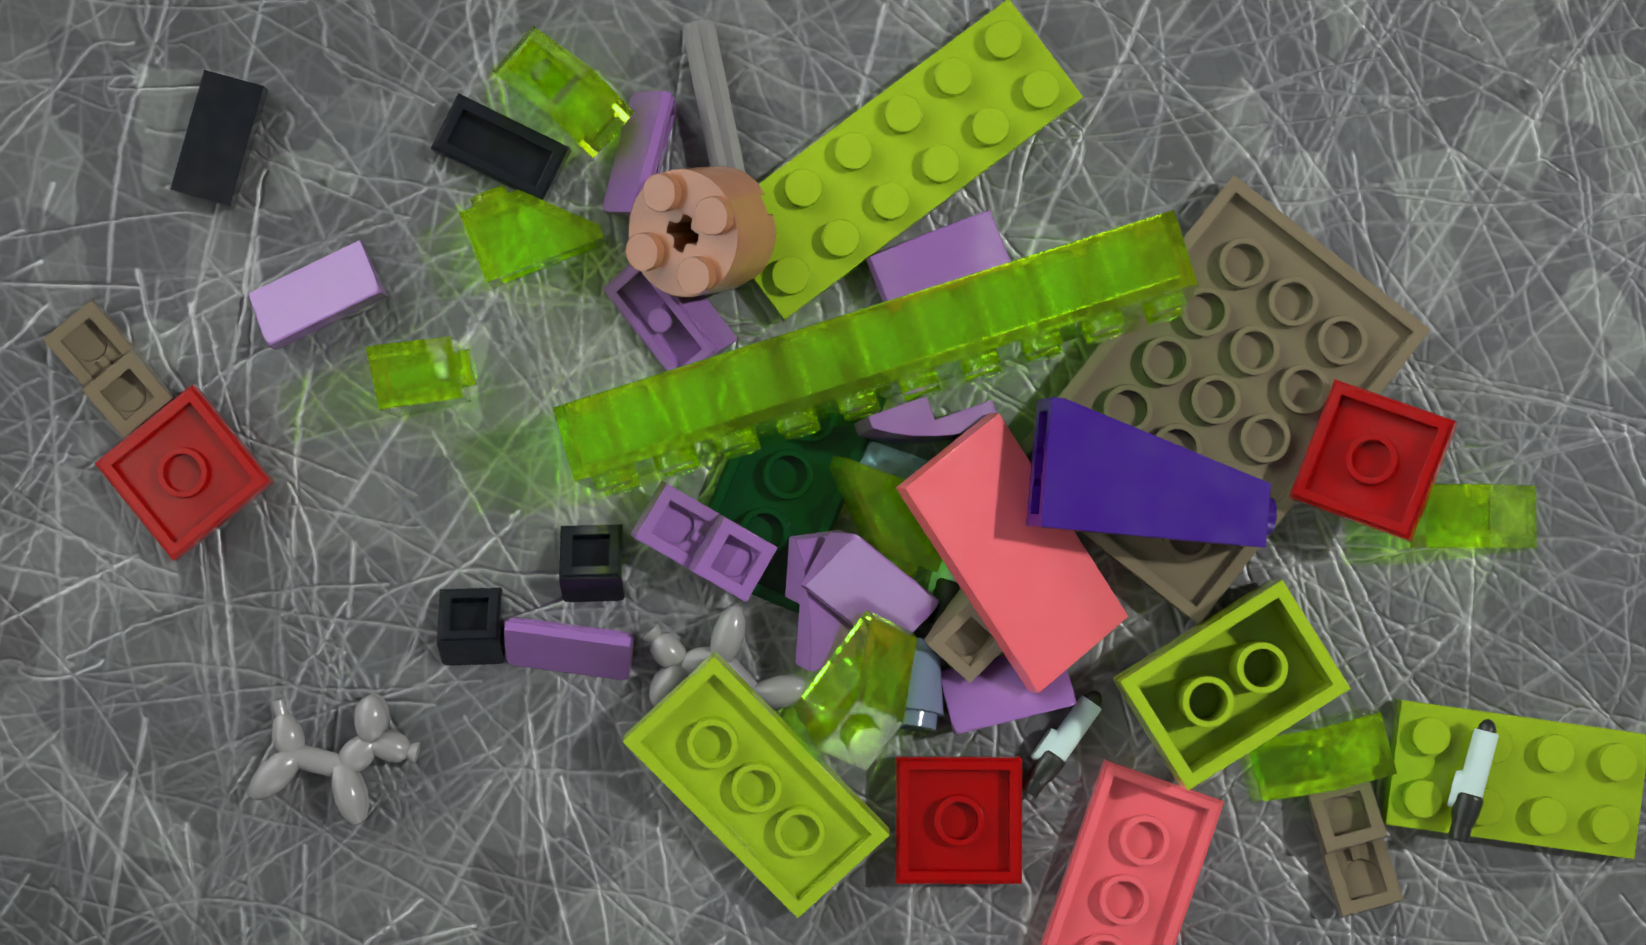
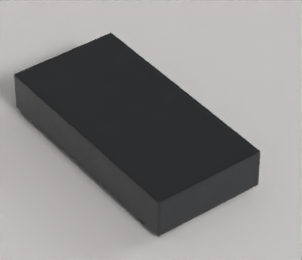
M204 70L171 184V190L235 208L268 93V89L265 86Z
M459 93L431 146L433 152L542 205H545L571 153L570 147Z

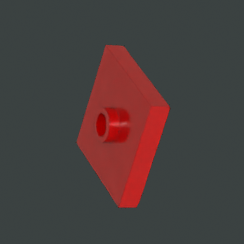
M1335 379L1289 497L1302 504L1412 543L1455 433L1457 423L1449 418Z
M193 384L94 463L173 561L180 560L275 483L200 388Z
M896 756V884H1022L1021 756Z

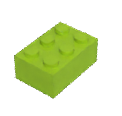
M1269 579L1112 678L1178 785L1188 791L1351 689L1283 580Z

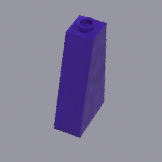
M1049 397L1037 400L1026 526L1266 548V538L1273 533L1277 518L1275 499L1270 498L1271 483L1068 399Z

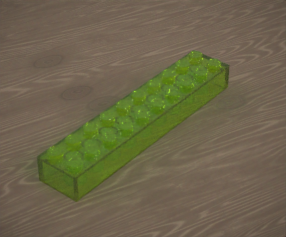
M1171 210L571 401L552 409L574 482L593 489L595 492H604L606 497H610L641 487L639 477L649 473L664 472L665 478H670L701 468L699 458L709 454L723 453L725 459H731L761 449L759 439L779 433L784 435L785 440H791L812 434L821 429L820 419L840 413L843 415L845 421L872 415L881 410L879 401L902 394L905 402H910L925 396H932L941 391L939 382L963 374L965 382L971 383L992 377L1002 372L1001 362L1023 355L1026 364H1031L1052 358L1062 353L1061 346L1063 342L1084 336L1086 344L1091 345L1112 339L1123 334L1121 327L1125 326V323L1145 317L1147 326L1175 319L1184 314L1182 308L1191 302L1198 286V281L1175 211Z

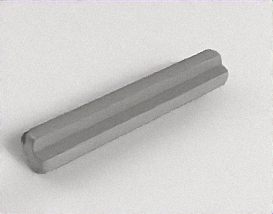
M709 19L683 25L682 33L710 166H729L745 172L715 23Z

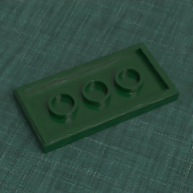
M780 336L777 337L708 507L778 547L751 594L799 614L800 604L785 597L789 537L832 531L834 529L870 441L869 438L858 436L854 424L870 415L882 412L893 383Z

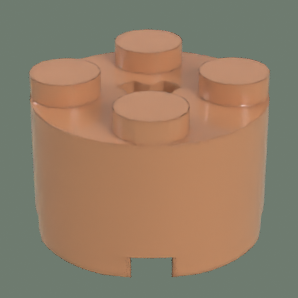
M708 166L658 173L646 180L633 204L629 219V240L626 244L627 260L634 269L641 271L655 287L673 296L694 297L732 290L749 280H753L767 266L772 256L776 239L774 216L767 213L765 204L760 196L765 195L759 184L751 176L739 169L729 166Z

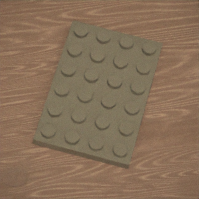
M1233 175L1057 397L1073 401L1271 483L1270 498L1275 499L1277 506L1276 527L1296 502L1289 497V494L1334 380L1336 379L1380 395L1431 329ZM1035 426L1020 443V447L1031 463ZM1079 531L1195 624L1201 623L1260 548Z

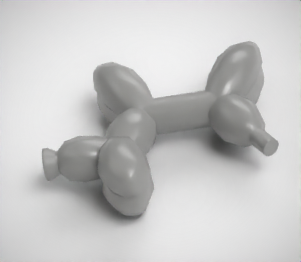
M739 603L729 605L720 614L713 628L710 647H698L686 652L685 647L677 637L671 633H661L659 624L652 627L642 637L643 641L650 643V653L654 660L663 667L655 674L650 684L649 698L654 706L714 651L773 710L787 708L801 702L811 693L812 683L808 678L797 674H779L757 682L738 662L735 655L741 648L746 631V618L743 608Z
M373 693L362 698L356 706L354 725L358 736L350 739L339 753L305 745L302 727L295 717L288 714L284 698L272 701L276 716L272 723V740L278 752L260 765L251 779L248 793L255 800L272 797L290 783L299 769L332 777L334 800L341 815L352 825H359L366 819L369 809L368 789L360 772L371 764L375 756L392 763H400L407 758L411 763L415 764L419 756L421 743L415 742L410 744L407 736L397 731L387 730L390 722L389 707L382 696Z

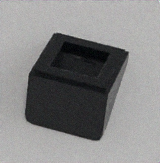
M623 524L561 526L559 583L562 599L565 602L624 600Z
M502 587L440 589L437 647L444 665L501 664L504 662Z

